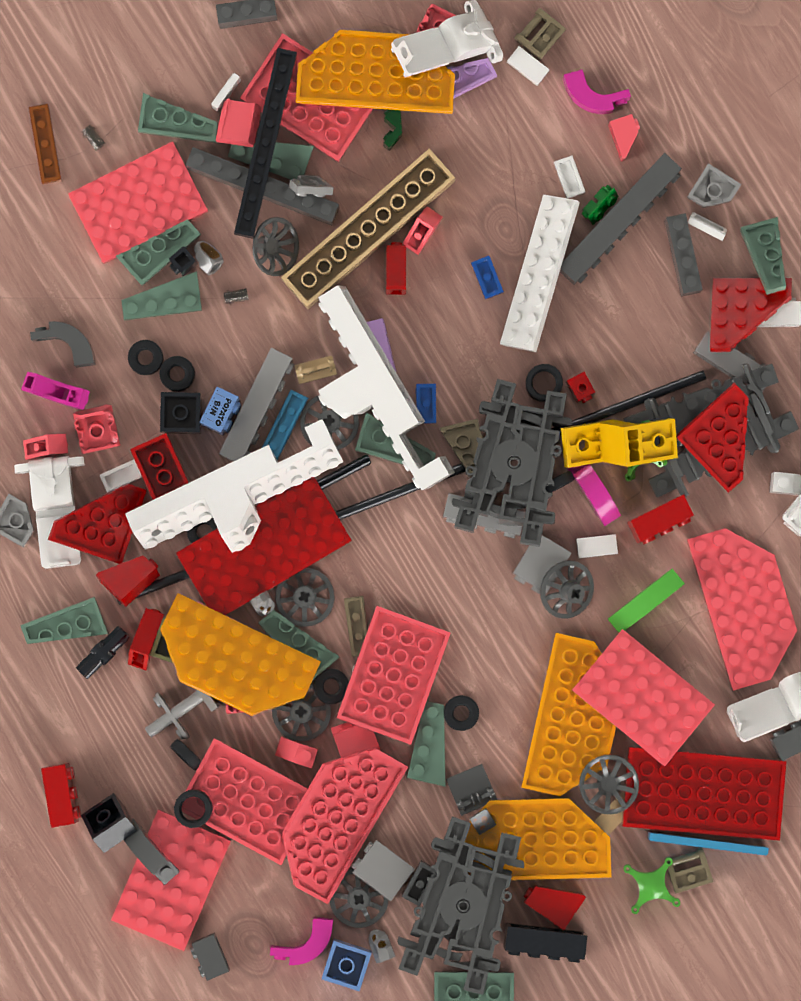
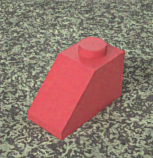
M632 114L610 121L608 124L621 162L625 161L640 129L637 118L634 119Z
M427 206L416 219L402 245H406L408 249L419 255L443 217Z
M47 434L23 440L25 460L68 453L66 434Z
M281 737L275 756L312 769L318 749Z

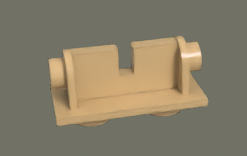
M332 355L294 365L299 384L337 375Z

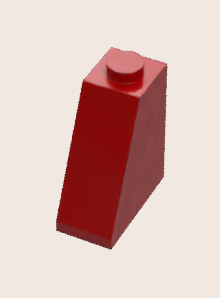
M391 242L390 245H387L386 295H406V245H402L401 242Z
M142 555L100 571L96 574V577L118 601L127 607L160 574L157 570L159 566L151 558L148 560Z
M145 609L129 650L128 665L147 670L151 659L150 654L162 619L164 618V614L159 610Z
M534 885L533 888L529 887L523 895L525 904L563 930L586 899V896L582 893Z

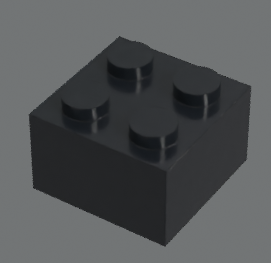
M161 392L160 432L163 434H201L202 394Z
M114 793L81 815L93 841L103 853L137 831L126 807Z

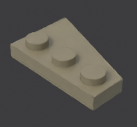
M478 419L440 428L441 433L465 469L468 466L475 468L473 460L478 447L476 438H482Z

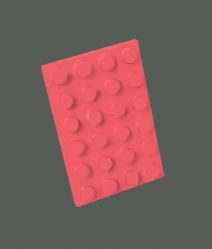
M282 33L240 97V100L247 103L256 102L262 107V113L277 49L281 48L297 52L280 125L310 145H314L316 149L339 163L373 111V108L296 103L298 63L309 57L313 52Z
M173 141L68 193L103 264L117 258L116 256L120 253H124L132 247L164 233L166 230L187 219L191 221L208 212Z
M376 606L336 718L411 745L451 633Z
M623 629L572 690L664 767L715 706L714 703Z
M214 738L186 791L197 789L209 796L213 811L205 825L282 865L287 856L282 832L308 788ZM189 797L182 804V812L198 820L204 815L205 805L200 798Z
M158 809L148 836L180 872L164 885L137 858L111 920L185 951L231 840L201 827L189 828L183 826L175 816Z

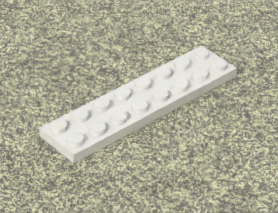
M543 195L500 341L501 345L532 352L537 351L579 207V201Z

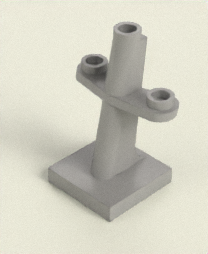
M197 690L170 709L162 695L157 692L153 700L159 708L163 707L166 713L145 727V730L152 738L174 723L178 728L176 733L180 739L187 740L190 736L178 719L203 701L211 712L222 705L220 702L215 703L211 696Z

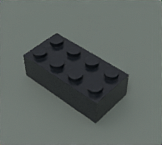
M506 923L503 947L509 955L520 956L521 952L527 953L528 957L533 958L547 955L548 959L560 960V957H564L569 962L580 963V959L585 960L588 936L585 932Z

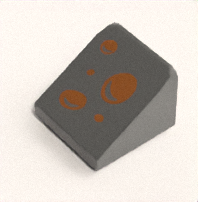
M487 808L469 818L479 835L496 825Z

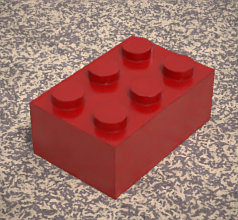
M167 433L130 449L153 500L190 483Z
M683 494L630 520L627 524L637 544L642 542L645 545L656 539L654 535L660 533L663 536L674 530L672 526L677 524L678 527H681L691 522L690 518L694 514Z
M69 763L41 768L51 828L79 822L81 809L80 806H76L75 800L78 798V791L76 786L73 787L72 779L75 778L74 768L70 767Z

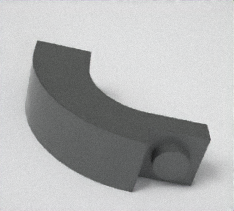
M52 321L49 322L50 330H47L46 327L35 328V332H30L33 342L57 339L68 343L73 353V361L76 368L96 365L91 344L75 327L63 322Z
M133 818L132 821L137 831L124 839V842L142 864L166 885L180 871L158 849L147 832Z

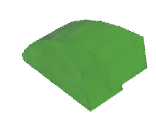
M672 568L658 580L647 586L609 617L608 620L618 633L622 629L625 631L685 583Z

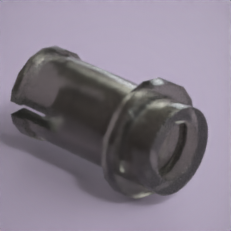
M89 125L82 130L83 138L86 137L95 151H97L106 143L95 131L96 128Z
M247 288L235 291L227 290V292L223 293L225 304L232 305L231 303L249 300Z

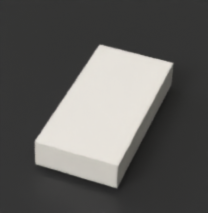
M520 46L507 60L509 65L536 86L539 85L549 72L546 66Z
M237 74L231 75L211 103L212 108L217 112L220 111L223 102L230 97L240 83L241 79Z
M573 156L555 161L554 166L566 198L569 199L585 193Z
M692 212L688 220V224L723 241L726 235V228Z
M135 459L100 474L107 493L126 483L130 484L143 478Z
M616 534L576 539L578 559L618 554Z

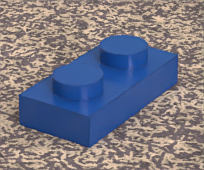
M490 256L471 262L485 300L504 292Z
M416 384V407L425 421L422 424L436 423V384Z

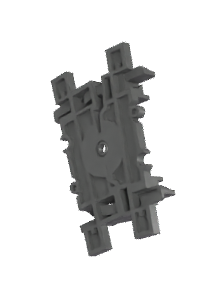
M748 363L742 364L747 384H743L741 376L725 380L723 385H721L720 380L714 379L711 382L713 389L706 387L690 394L683 392V400L679 403L675 401L673 396L670 401L658 405L655 398H649L644 401L646 410L623 418L624 422L635 424L645 420L656 421L674 418L677 435L735 382L748 396L750 402L747 406V432L745 435V450H748L750 455L753 456L755 450H761L766 446L771 453L779 452L780 444L778 439L799 430L791 411L774 419L770 414V409L761 389L779 382L772 363L755 370H751ZM658 436L654 440L656 446L660 444V437ZM677 439V447L682 446L683 444ZM685 447L683 451L678 453V458L667 460V465L664 466L665 472L648 479L657 498L674 489H677L680 495L688 496L689 493L681 477L685 475L688 482L691 483L699 480L704 471L708 477L713 476L708 474L703 465Z
M497 379L491 403L482 401L479 406V413L487 415L484 425L479 427L480 431L486 433V436L484 438H476L478 447L473 460L475 468L473 466L466 468V475L472 478L467 481L464 498L473 501L469 503L455 498L452 499V505L459 508L454 528L474 533L479 515L485 517L490 515L499 519L500 525L523 526L520 544L540 547L544 524H555V513L547 511L548 499L553 496V493L547 492L545 488L548 485L554 486L555 484L552 480L555 458L553 456L559 457L562 453L561 447L556 445L559 443L561 431L551 428L572 426V419L563 417L567 394L547 390L544 409L522 406L512 402L516 384ZM512 460H517L518 464L516 466H512L510 462ZM507 482L510 483L509 494H503L502 505H493L497 499V493L503 492ZM526 508L525 518H516L517 509Z
M452 816L444 840L435 837L431 843V848L439 851L436 863L431 866V868L437 871V875L434 878L427 877L429 883L422 900L424 908L420 906L414 908L415 916L420 917V919L415 920L410 935L418 937V942L398 936V944L406 947L398 969L418 976L424 957L433 960L435 954L445 958L443 961L445 965L468 970L463 990L483 995L489 970L497 972L501 965L499 959L492 958L495 945L500 942L493 938V933L495 931L502 932L500 924L505 907L502 900L510 901L512 898V894L509 891H505L510 886L512 871L503 869L504 864L524 869V862L516 859L521 837L501 832L497 852L476 847L465 842L471 823ZM473 860H476V861H479V862H481V863H484L485 865H487V866H489L490 868H492V870H490L489 868L485 867V866L482 865V864H479V863H477V862H474ZM465 902L467 908L461 910L459 907L460 903ZM418 909L421 910V913H420V914H417V913H416V911H417ZM454 925H458L455 938L449 937L447 949L439 947L444 935L451 934ZM451 950L472 951L470 961H460L463 953L452 952Z

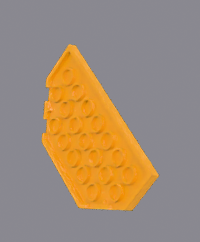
M339 30L330 40L315 49L309 57L298 63L296 103L452 114L455 74L444 65L404 77V70L396 54L391 51V43L394 39L409 34Z
M177 593L160 628L180 682L251 716L304 698L321 661L179 593Z
M555 633L521 788L562 796L570 789L579 785L581 773L591 760L602 755H610L616 726L572 691L602 654L594 641ZM600 761L595 763L590 769L596 773L601 771ZM589 773L586 774L585 780L591 777Z
M569 798L489 800L481 810L487 808L496 825L479 835L471 823L465 842L497 852L501 832L521 837L516 859L524 862V869L504 864L503 869L512 871L511 880L612 878L610 836ZM473 860L474 862H477V863H479V864H482V865H484L485 867H487V868H489L490 870H492V868H490L489 866L485 865L484 863H481V862H479V861Z

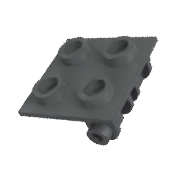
M483 764L446 779L461 816L485 806L489 800H497Z

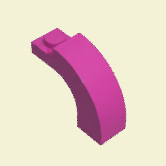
M583 69L563 75L566 91L572 101L588 112L610 114L614 111V104H616V107L623 106L630 100L629 89L608 95L594 92L587 85Z
M28 371L21 388L22 391L82 410H84L88 402L90 393L86 389L67 385Z
M590 464L567 468L573 474L576 483L587 497L596 516L604 526L621 516L612 497Z
M313 917L312 934L307 942L298 947L271 945L270 956H274L276 960H286V957H290L289 965H300L315 959L326 948L330 940L333 919Z

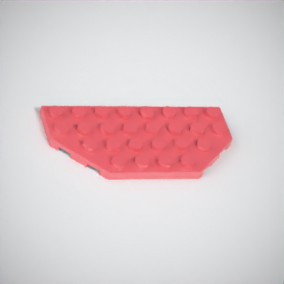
M726 528L687 539L732 691L771 680L797 632L775 555Z
M375 747L321 765L282 832L295 887L326 904L330 902L408 766Z

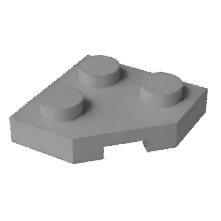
M708 163L687 198L703 208L728 203L732 200L741 184Z
M299 175L297 179H291L289 188L298 196L305 197L307 194H313L316 197H325V195H333L334 187L319 176Z
M8 494L0 508V534L25 547L34 531L28 506L25 502Z

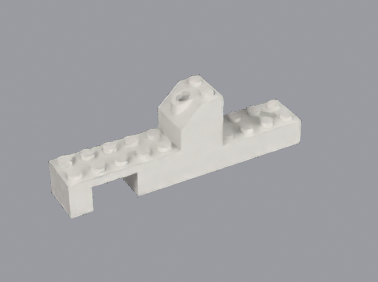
M338 285L318 297L320 303H318L323 313L327 312L329 315V324L334 331L337 329L340 337H338L344 348L347 347L350 351L349 358L352 363L358 365L353 370L318 390L320 393L318 397L324 406L327 405L328 408L334 410L344 419L353 414H363L374 408L372 409L374 416L377 420L380 419L384 425L382 429L385 435L392 438L394 442L392 446L397 454L400 453L403 457L402 463L405 469L413 474L412 480L417 488H421V490L429 489L454 474L455 472L446 456L438 457L424 466L411 445L406 433L425 421L346 286Z
M323 419L304 427L313 446L278 462L270 446L267 445L125 514L132 532L145 550L153 548L160 542L172 539L175 535L188 531L194 526L214 518L221 537L233 553L241 551L250 545L261 522L255 504L262 503L276 494L283 493L288 488L300 485L311 477H316L328 469L335 468L343 463V460Z

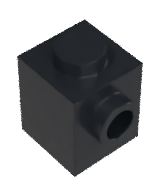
M184 246L169 258L172 263L169 267L176 275L180 273L182 276H185L198 265L197 261Z

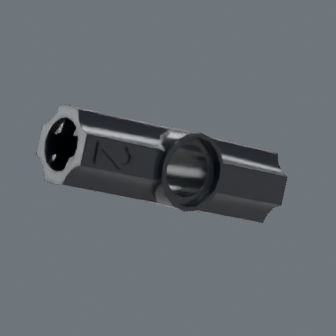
M117 626L104 640L99 641L91 649V653L78 664L77 670L86 679H89L102 665L107 664L116 655V651L130 638L129 635L120 626Z

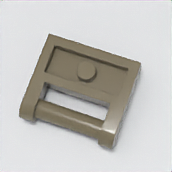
M538 8L533 19L514 39L542 60L566 31V28L544 10ZM544 20L546 23L531 41L527 40L526 38L538 23Z
M702 847L696 849L697 851L672 858L673 864L667 870L675 894L713 882ZM700 859L701 864L677 872L674 870L673 866Z

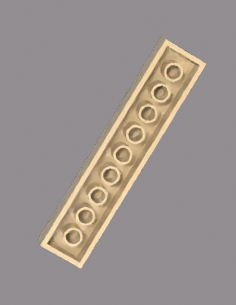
M428 149L281 277L282 281L307 309H310L319 301L318 297L334 288L455 182V177L436 155Z

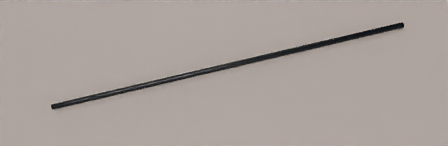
M703 370L572 420V426L597 422L641 405L646 399H656L706 380V375ZM558 427L551 428L553 430L561 431V428ZM462 463L452 466L455 473L446 479L466 472ZM414 482L335 511V513L342 520L421 488H417ZM184 569L151 583L136 598L190 577Z

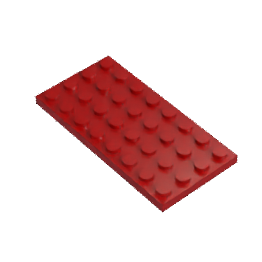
M311 477L300 485L288 488L283 493L276 494L256 505L255 507L261 522L250 545L241 551L232 553L217 528L176 552L208 608L226 616L261 593L272 589L352 541L315 477Z
M628 747L627 761L633 766L638 775L639 790L635 801L623 811L622 827L780 841L787 761L677 751L664 767L643 748ZM633 776L626 779L625 786L634 788ZM625 791V803H627V801L631 798L633 793Z

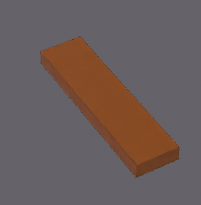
M49 105L29 107L41 182L42 184L62 181Z

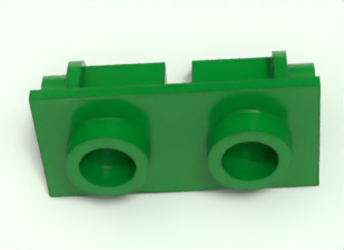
M609 185L603 186L594 196L598 202L595 203L593 200H590L582 209L581 215L586 219L588 218L592 225L600 221L607 209L616 203L619 196L615 188H611Z

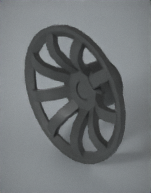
M273 217L265 220L258 227L254 235L253 256L262 272L270 276L284 275L294 266L299 253L298 235L293 225L284 218ZM277 222L284 224V228L277 234ZM272 223V232L269 234L264 227ZM290 230L293 237L280 240ZM294 243L293 253L281 248V246ZM257 252H258L260 255H262V257H261L260 259L258 258ZM279 253L291 258L287 266ZM267 259L270 260L269 270L262 265ZM275 259L281 265V270L274 271L276 266Z
M318 396L314 397L305 405L300 417V427L304 438L313 446L304 428L313 424H305L306 414L309 413L318 418V421L323 419L331 436L335 432L343 443L336 446L338 450L345 448L357 434L359 426L358 414H353L354 424L341 422L342 417L334 410H328L319 400L323 410L320 414L310 408L319 400ZM340 427L353 429L348 439L340 432Z
M568 560L557 563L548 570L541 583L540 598L544 608L551 615L561 619H568L579 615L586 609L592 599L594 592L593 577L587 567L579 562ZM569 566L568 580L562 574L561 567ZM575 566L583 570L576 579H574L573 574ZM554 572L562 582V585L549 581ZM587 575L589 586H581L582 578ZM546 585L558 589L559 592L546 595ZM585 591H589L588 597L584 602ZM554 598H561L554 605L553 609L549 606L547 602ZM566 603L567 614L558 613V609ZM572 603L581 605L578 610L572 612Z
M305 568L295 574L299 586L297 589L287 584V580L278 584L276 605L281 615L294 625L303 627L313 626L322 622L330 614L335 600L334 590L329 579L320 571ZM300 573H312L307 585H303ZM317 575L325 584L313 589L312 585ZM282 587L293 592V596L280 598ZM326 588L329 589L330 600L317 597V593ZM294 601L295 605L286 614L281 603ZM315 602L329 604L323 615L314 605ZM299 607L302 608V622L291 618ZM307 608H311L318 619L307 622Z
M310 684L309 688L314 690V685ZM314 693L308 701L302 698L298 701H292L291 707L279 706L273 708L272 717L277 729L287 738L295 741H309L321 735L328 726L331 718V706L325 703L323 706L312 707L311 704L317 698ZM277 710L290 712V716L278 721ZM326 710L325 721L313 716V712ZM293 720L295 724L290 734L284 730L282 725ZM312 720L322 727L312 734L308 721ZM303 723L308 736H296L300 724Z
M602 755L591 760L585 766L580 776L579 786L582 798L591 809L602 814L611 815L620 813L631 806L638 794L639 780L633 766L624 758L616 755ZM605 760L617 761L612 772H608ZM599 761L603 770L602 775L590 769ZM621 763H623L630 772L618 777L616 774ZM589 773L598 780L597 783L584 784L586 774ZM633 776L634 788L621 785V781ZM598 788V793L589 800L585 789ZM619 790L633 793L627 803L619 795ZM602 795L606 796L605 809L594 805ZM614 795L621 807L610 810L611 796Z
M354 868L348 870L344 878L350 874H353L352 872ZM355 876L356 887L354 888L343 878L341 883L347 888L349 893H334L330 900V906L334 915L342 923L355 928L368 927L380 920L387 909L389 900L384 897L383 906L371 901V898L381 894L377 891L369 893L368 889L370 886L366 884L364 887H361L360 879ZM334 898L346 899L348 903L337 909ZM368 906L380 911L372 920L366 909ZM351 907L353 912L350 921H348L340 913ZM358 910H362L367 922L355 923Z

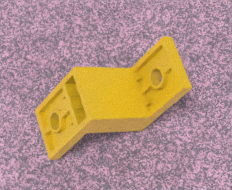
M674 418L638 424L612 419L561 428L564 467L566 468L599 462L629 467L678 458ZM657 436L660 437V444L658 446L654 443ZM581 440L585 442L583 450L579 449V442Z

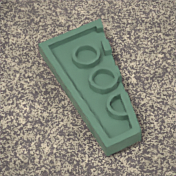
M143 93L138 133L216 143L218 122Z
M276 142L269 172L288 179H297L299 175H305L314 145ZM231 145L228 157L250 165L254 147Z
M778 217L741 227V235L766 295L785 290L786 282Z
M187 219L166 230L164 233L154 236L124 253H120L116 257L143 286L170 263L169 258L183 246L187 248L201 234Z
M197 271L121 300L124 321L202 311Z
M366 412L355 451L403 465L402 461L404 459L400 453L397 454L392 446L394 443L392 438L385 435L382 429L384 426L382 421L377 420ZM408 438L424 466L435 459V452Z
M95 597L20 625L27 644L109 634Z
M427 701L420 718L407 778L445 787L444 705Z

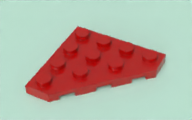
M713 278L710 352H731L742 339H746L763 321L766 322L773 316L778 308L784 303H788L792 299V278H785V290L766 295L760 278Z
M735 382L676 435V438L728 493L743 480L747 406L749 404L748 396Z
M128 483L55 520L48 540L121 564L132 535V529L125 513L142 506L147 490Z

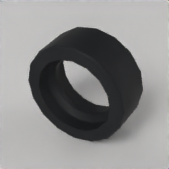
M540 364L529 371L526 378V389L533 399L545 402L547 394H540L533 387L534 376L540 372L551 373L556 380L554 392H561L563 378L556 367L549 364Z
M197 789L182 793L176 799L174 805V814L177 820L183 826L189 828H197L204 825L211 817L213 811L209 796ZM189 797L200 798L205 805L204 815L198 820H189L182 813V804Z

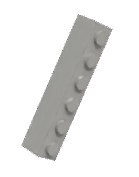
M273 348L270 349L219 453L221 456L234 462L251 453L249 449L252 444L255 445L258 441L260 434H257L260 426L264 428L268 420L266 416L268 410H273L277 399H275L277 392H281L286 382L283 379L286 373L290 375L294 367L291 357Z

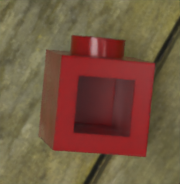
M585 371L566 381L577 403L582 401L584 404L593 399L592 395L595 393V390Z

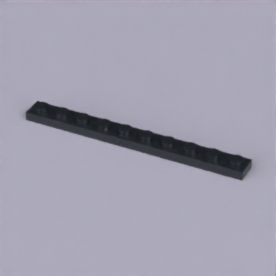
M281 48L277 49L234 235L254 239L297 52Z

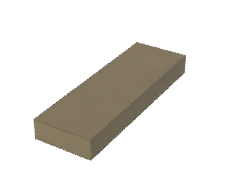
M363 596L344 598L352 657L359 655L368 630Z

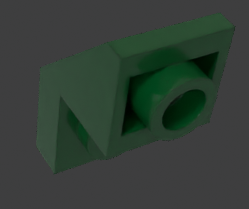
M387 109L384 113V122L394 129L393 132L390 130L383 138L385 140L383 146L388 151L402 137L400 110Z

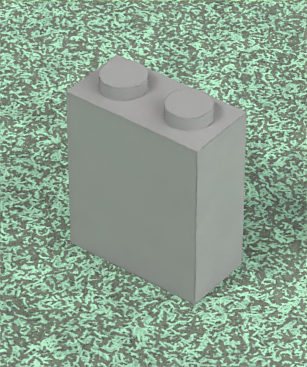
M542 535L540 547L529 545L512 573L516 575L514 579L522 584L529 583L532 585L531 589L540 594L541 583L548 570L557 563L567 561L571 552ZM555 572L551 575L549 581L554 582L557 575ZM546 585V594L548 593L551 586Z
M376 840L374 843L370 841L363 850L366 852L362 859L358 857L352 865V868H354L352 873L387 900L392 901L414 871V868Z

